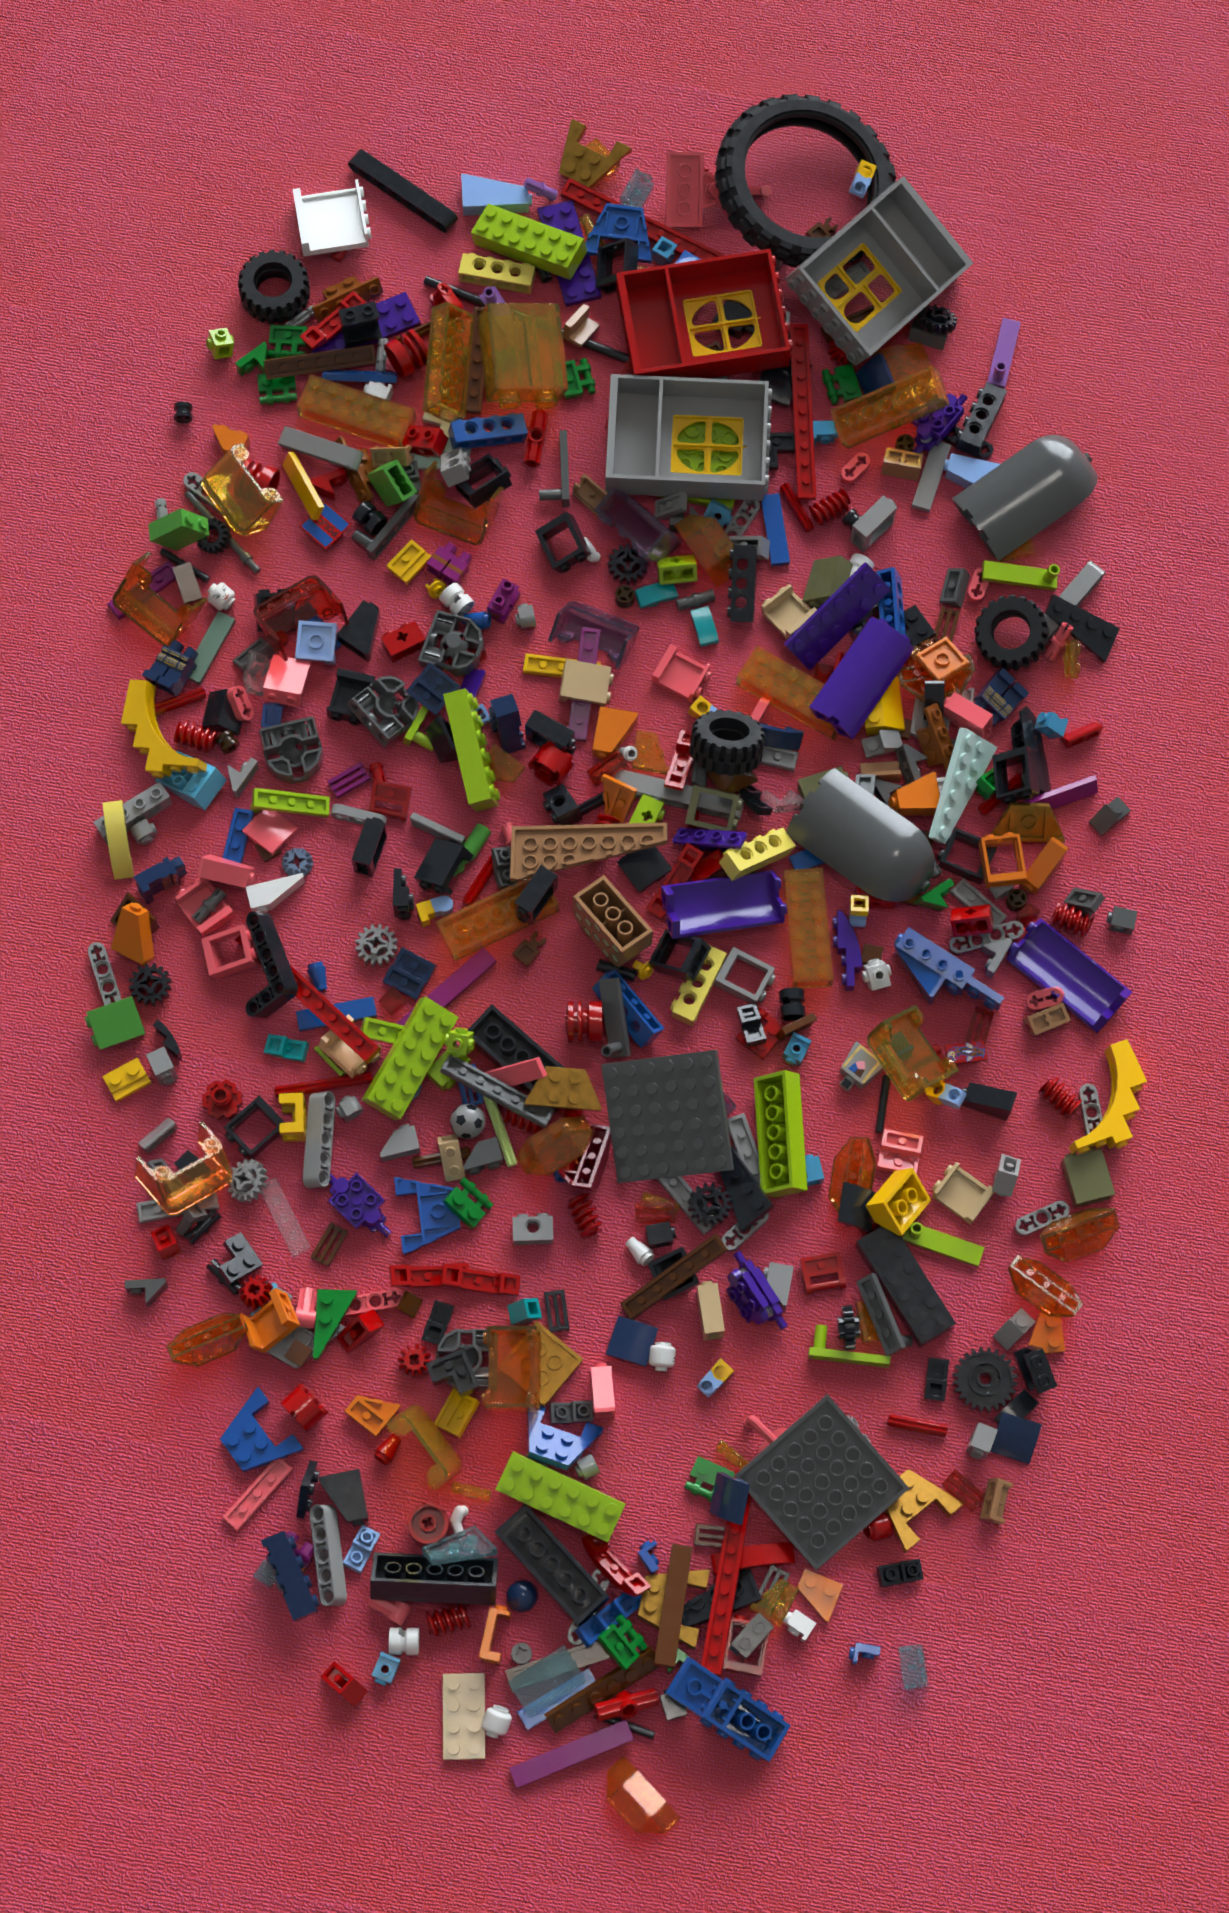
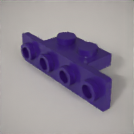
M679 828L672 841L674 844L679 845L689 843L693 846H699L702 851H716L720 848L721 852H725L729 848L740 849L747 838V833Z

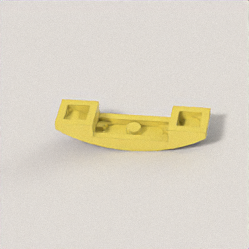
M123 801L103 803V812L114 879L134 877Z

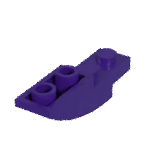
M837 911L836 917H833V929H836V936H833V947H837V954H842L841 966H845V973H842V985H845V991H854L855 972H861L862 970L860 947L847 917L842 911Z

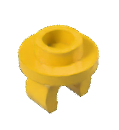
M434 578V582L430 586L428 584L425 586L428 594L432 598L437 599L446 589V585Z
M636 960L632 965L639 973L638 977L641 980L649 978L653 973V968L649 961L642 964Z

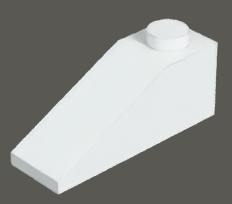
M303 873L247 886L246 891L251 911L267 913L269 910H272L305 883Z

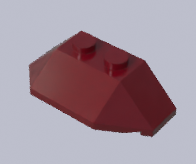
M592 1124L588 1127V1130L581 1132L569 1141L558 1174L571 1187L585 1190H594L599 1187L609 1158L611 1143L610 1127Z

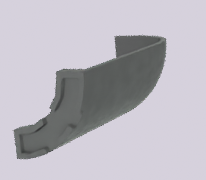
M1047 435L1031 442L953 497L952 500L971 526H975L978 531H981L978 535L990 554L999 561L1083 502L1094 490L1098 476L1091 464L1092 459L1087 452L1083 453L1074 442L1064 436Z
M836 768L830 770L818 782L820 786L814 793L811 791L802 801L804 807L799 814H794L787 827L786 832L790 838L873 897L893 902L906 901L922 891L925 892L931 885L930 878L934 871L935 862L934 854L929 841L922 831Z

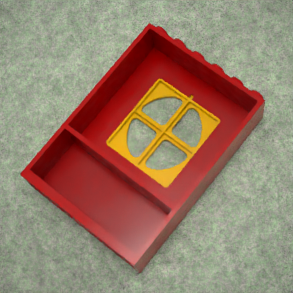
M771 249L616 273V291L632 375L710 379L789 366V359H792L793 344L788 336L790 329L788 322H785L786 308L785 305L782 306L783 293L782 289H779V273L775 271L776 258L775 255L772 256ZM724 300L739 302L751 311L752 316L728 321L725 318L722 302ZM714 302L719 321L717 323L694 326L692 319L695 313L705 304ZM753 325L755 330L752 337L744 345L733 349L730 345L728 329L731 327ZM720 330L724 349L716 351L706 348L695 339L694 335L700 332Z

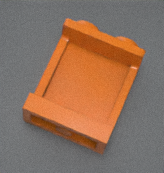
M276 1288L269 1292L272 1300L251 1317L244 1314L240 1316L242 1329L246 1332L249 1339V1346L253 1350H258L262 1353H266L300 1326L288 1294Z
M495 1605V1608L490 1607L479 1653L480 1661L500 1665L502 1659L501 1653L491 1651L498 1618L511 1619V1613L507 1610V1607Z

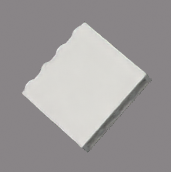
M358 179L355 180L356 188L301 196L300 188L293 189L304 256L369 247L368 239L372 238L370 227L366 228V225H369L368 214H364V211H367L366 202L361 200V198H364L363 186L359 187Z

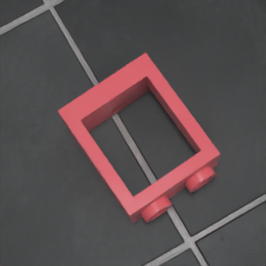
M244 924L201 939L209 976L220 979L259 965V956L250 931ZM241 935L245 958L222 966L218 943Z

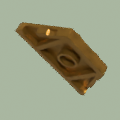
M1010 802L991 832L994 836H1002V834L1007 832L1020 834L1022 842H1049L1054 837L1061 843H1065L1064 835L1049 803Z
M546 1066L545 1071L547 1075L537 1080L524 1102L526 1106L601 1111V1105L585 1069Z

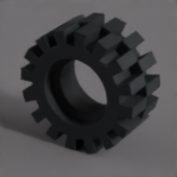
M208 519L209 532L216 529L219 532V537L214 543H209L207 537L197 541V546L210 554L224 552L223 548H228L226 544L231 543V540L228 539L232 537L229 533L230 528L218 519Z

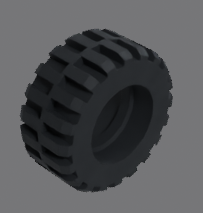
M269 250L268 253L263 251L259 253V256L256 257L254 255L249 258L250 262H245L243 270L239 273L238 280L240 298L244 309L249 311V315L253 318L257 316L258 321H268V324H274V322L282 324L284 320H293L294 315L300 314L302 308H306L310 298L308 275L302 262L299 259L296 260L294 255L290 253L286 255V252L281 250L279 252ZM273 277L283 278L291 283L288 291L277 297L264 296L257 291L263 281Z
M1009 595V598H1004V596L998 597L999 600L996 602L994 600L988 603L989 606L987 608L984 607L981 610V616H978L976 619L977 626L974 627L976 644L984 659L992 663L994 667H1001L1006 671H1009V669L1019 671L1020 667H1025L1026 669L1030 667V663L1033 661L1036 663L1039 660L1040 654H1044L1045 646L1048 645L1049 628L1046 618L1040 607L1038 608L1032 600L1028 601L1026 597L1020 596V598H1016L1015 595ZM1010 617H1018L1025 620L1030 629L1027 641L1015 649L1002 648L994 639V631L997 625Z
M732 710L710 711L701 715L693 723L689 752L694 762L698 763L702 769L706 768L708 772H715L717 775L726 774L728 776L735 774L738 776L743 775L745 772L749 773L757 768L762 761L765 744L764 729L756 719L753 720L751 716L743 715L742 712H732Z

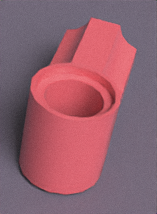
M305 1287L299 1289L297 1306L294 1310L300 1323L299 1327L313 1329L316 1318L314 1308L317 1294L313 1288Z
M369 1599L367 1604L399 1626L403 1625L412 1609L402 1601Z

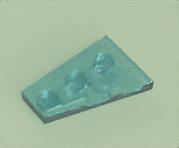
M474 1525L422 1547V1554L434 1566L497 1555V1548Z

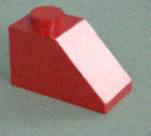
M372 1309L358 1315L337 1336V1339L346 1352L350 1353L375 1336L385 1325L375 1310Z
M335 1661L321 1675V1678L354 1708L368 1692L366 1688Z

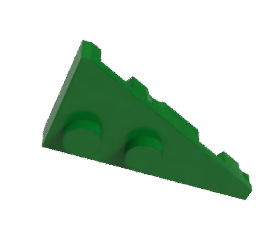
M318 1289L313 1360H318L325 1351L331 1336L333 1337L342 1318L348 1312L350 1304L356 1298L357 1290Z

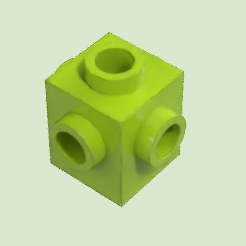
M227 328L209 330V336L206 339L207 349L211 350L214 359L232 357L234 338L229 334Z
M457 1027L449 1032L445 1038L446 1052L452 1053L454 1057L466 1056L473 1051L475 1039H473L474 1032L461 1027Z

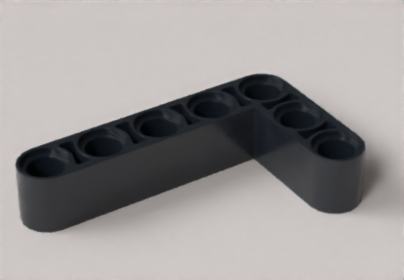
M252 911L247 915L246 924L269 985L246 1003L245 1010L249 1016L267 1018L296 996L298 986L271 915Z

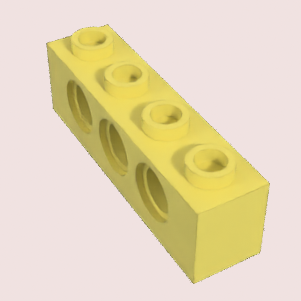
M463 253L458 272L459 282L487 287L495 286L498 289L531 294L535 279V266L529 263H515L511 260H498L490 256L482 257L474 253Z
M784 828L772 829L763 837L759 835L749 843L745 841L740 849L729 848L723 853L724 857L719 863L731 881L787 857L796 845Z
M710 946L711 950L704 964L710 965L711 969L705 971L701 968L695 980L700 981L703 985L696 988L692 985L693 981L687 980L686 983L683 982L678 991L681 993L678 1000L674 999L670 1007L673 1018L692 1027L727 957V953ZM686 998H692L694 1000V1003L688 1005L684 1002V1000Z

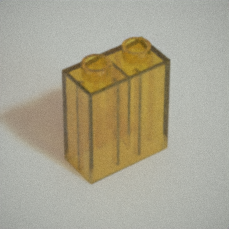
M487 303L478 316L487 402H499V407L502 409L518 408L522 405L521 402H535V407L538 409L556 407L558 405L557 402L568 390L559 304Z

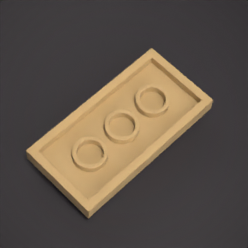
M485 1673L443 1674V1760L485 1759V1730L482 1728V1721L485 1715Z

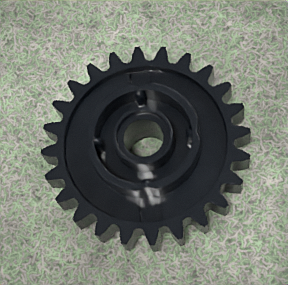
M980 1347L978 1353L974 1349L971 1350V1355L965 1353V1360L959 1358L958 1362L961 1366L955 1365L954 1367L958 1372L952 1374V1377L957 1379L952 1382V1385L958 1386L954 1393H961L958 1400L965 1399L964 1406L970 1403L972 1405L971 1410L978 1407L979 1413H981L983 1408H986L987 1412L990 1413L991 1407L998 1411V1404L1005 1407L1006 1403L1004 1400L1011 1401L1012 1398L1009 1394H1015L1016 1392L1012 1387L1018 1385L1013 1379H1016L1018 1375L1012 1374L1015 1367H1009L1011 1359L1005 1361V1354L999 1356L998 1349L991 1353L990 1347L984 1352L983 1348ZM980 1376H988L990 1383L982 1384Z

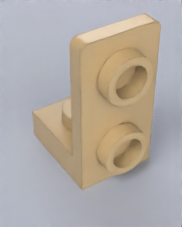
M457 1135L437 1137L445 1180L449 1182L465 1177Z

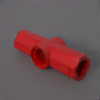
M540 409L532 412L524 457V464L528 465V467L540 466L549 413ZM533 437H539L540 439H539V440H534V439H532V438H533Z
M655 1688L633 1694L629 1691H621L614 1699L594 1704V1712L598 1722L619 1716L624 1719H631L636 1716L638 1711L658 1706L659 1699Z

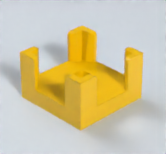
M303 1093L279 1094L282 1112L292 1113L293 1122L279 1124L280 1135H283L282 1141H306V1101Z

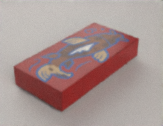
M984 1040L944 1046L947 1066L987 1061Z

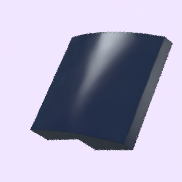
M878 353L866 362L855 374L870 407L885 398V393L896 387L885 358L881 353Z
M429 662L406 692L433 714L437 715L445 706L443 694L457 691L460 685Z
M402 947L382 982L417 1000L437 965Z
M618 1316L605 1355L646 1367L650 1347L654 1344L658 1328Z
M1002 1412L997 1427L998 1431L990 1452L1029 1464L1042 1424Z
M717 1472L709 1512L724 1520L742 1525L750 1484L742 1479L732 1478L726 1473Z

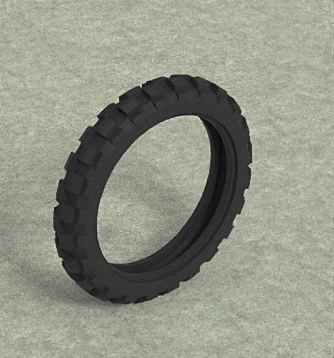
M797 94L782 95L780 98L771 97L745 110L738 119H735L725 134L715 163V183L719 191L718 198L722 209L726 210L728 220L734 229L739 230L743 234L742 238L752 247L755 245L760 250L771 249L772 256L775 255V258L783 261V264L795 268L800 266L833 236L819 238L792 233L770 220L758 207L747 185L745 161L750 146L759 137L778 128L791 126L807 127L821 131L839 141L850 151L858 164L861 160H865L876 165L871 183L867 188L866 207L894 184L897 178L894 165L889 160V152L884 143L879 142L877 139L878 134L870 125L865 126L860 121V116L852 110L847 112L840 108L841 104L832 100L822 101L819 96L807 94L804 97H799ZM859 251L848 262H854L855 260L861 258L865 253L863 251Z

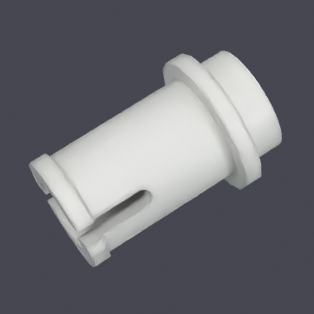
M633 746L621 747L618 749L617 754L621 755L619 757L621 759L633 761L637 757V749Z

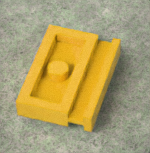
M411 539L386 565V568L408 585L426 566V563L432 556Z
M138 1057L102 1076L116 1102L152 1084Z
M453 1388L434 1425L461 1438L480 1402L468 1395L460 1398L458 1391Z

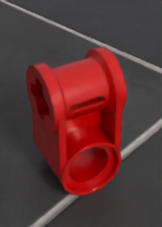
M439 283L435 293H432L429 297L430 302L435 306L442 318L460 316L463 312L462 303L449 285Z

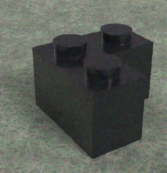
M464 1348L426 1363L434 1386L453 1379L460 1398L479 1391V1385Z

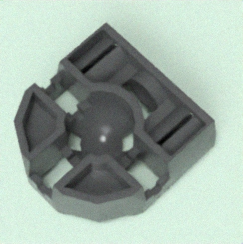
M437 610L418 658L420 666L426 667L431 662L442 672L446 669L454 676L469 674L478 667L481 652H484L485 649L481 629L469 618ZM462 621L467 624L464 633L458 631ZM438 635L444 636L441 640L440 649L435 647ZM467 649L477 650L476 654H473L468 652ZM449 656L454 659L452 665L446 664Z
M393 676L378 678L346 704L384 748L410 728L419 709L418 701L406 693L403 680ZM372 689L376 691L379 697L372 691ZM398 693L404 699L401 703L395 700V695ZM397 708V714H392L393 709ZM397 718H400V720L406 725L405 728Z
M313 716L259 729L267 768L278 780L295 784L309 780L320 770L324 753ZM307 727H308L309 733H310V736H309V737H308V733H307V729H306ZM269 736H271L273 745L270 744ZM296 744L303 747L301 751L296 749ZM317 744L319 746L317 749L307 750L308 746ZM275 754L280 756L279 758L268 760V756ZM303 765L305 775L301 776V778H294L291 768Z
M455 1329L444 1335L437 1347L436 1359L440 1358V1355H448L464 1348L471 1367L476 1365L472 1370L479 1385V1391L497 1392L498 1330ZM461 1335H473L472 1345H461ZM482 1352H489V1367H481L483 1361ZM453 1379L444 1382L457 1390Z

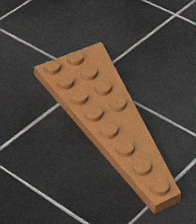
M667 823L512 826L511 882L532 878L541 865L551 872H556L668 844Z

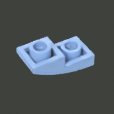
M362 1525L343 1561V1566L361 1574L380 1537V1533Z

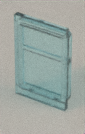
M563 1645L508 1681V1684L512 1688V1692L519 1699L523 1709L531 1718L587 1680L578 1668L576 1661L573 1660Z

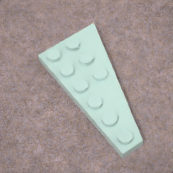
M959 728L928 836L940 844H946L978 785L976 781L984 774L998 748L967 728Z

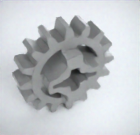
M371 924V929L369 930L364 927L365 933L359 932L358 937L360 939L355 940L356 945H359L355 947L356 952H360L358 954L359 959L364 958L365 964L371 961L372 967L377 962L379 966H382V961L390 963L389 957H395L392 951L398 950L395 945L398 943L397 938H393L395 936L394 932L388 933L389 927L382 929L381 924L377 928ZM382 935L385 936L389 940V942L383 940ZM376 943L380 944L377 946V948L373 947L374 945H376ZM364 948H365L366 950H369L370 953H371V955L367 954V953L365 952Z
M244 1159L243 1163L237 1162V1168H231L233 1174H228V1177L231 1178V1181L227 1182V1185L231 1186L228 1192L232 1193L233 1198L243 1203L245 1201L251 1203L252 1198L258 1199L259 1193L264 1194L262 1188L268 1186L264 1182L269 1177L264 1175L267 1173V1170L263 1168V1164L254 1159L250 1161Z

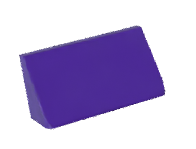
M473 669L469 674L465 675L459 690L466 688L469 693L473 694L474 698H477L485 680L486 671Z

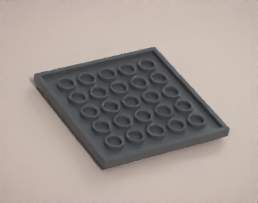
M717 1050L601 1064L618 1183L734 1169Z
M828 1394L734 1475L737 1479H742L750 1484L749 1494L815 1570L820 1568L910 1489Z

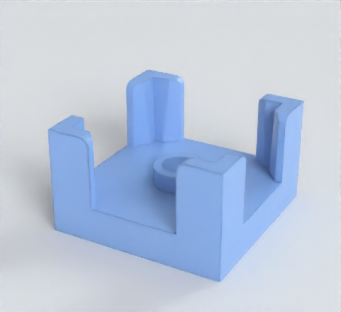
M299 620L295 659L321 661L327 665H335V645L339 631L337 623Z

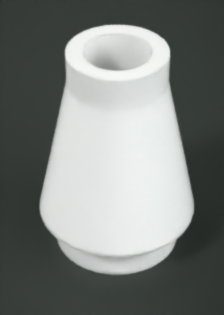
M631 1237L625 1244L636 1262L642 1266L649 1264L655 1256L652 1253V1249L638 1241L635 1237Z

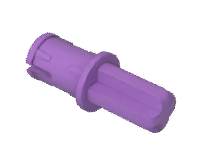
M526 178L523 183L526 189L535 192L537 196H543L551 201H554L558 195L556 189L546 186L544 182L539 183L531 178Z

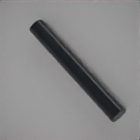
M162 548L160 551V555L178 566L187 563L165 548ZM192 566L195 577L208 583L210 576Z
M884 1074L882 1079L875 1132L882 1134L884 1130L891 1076Z
M615 1717L603 1722L614 1725L624 1720ZM627 1721L631 1732L653 1740L655 1731Z

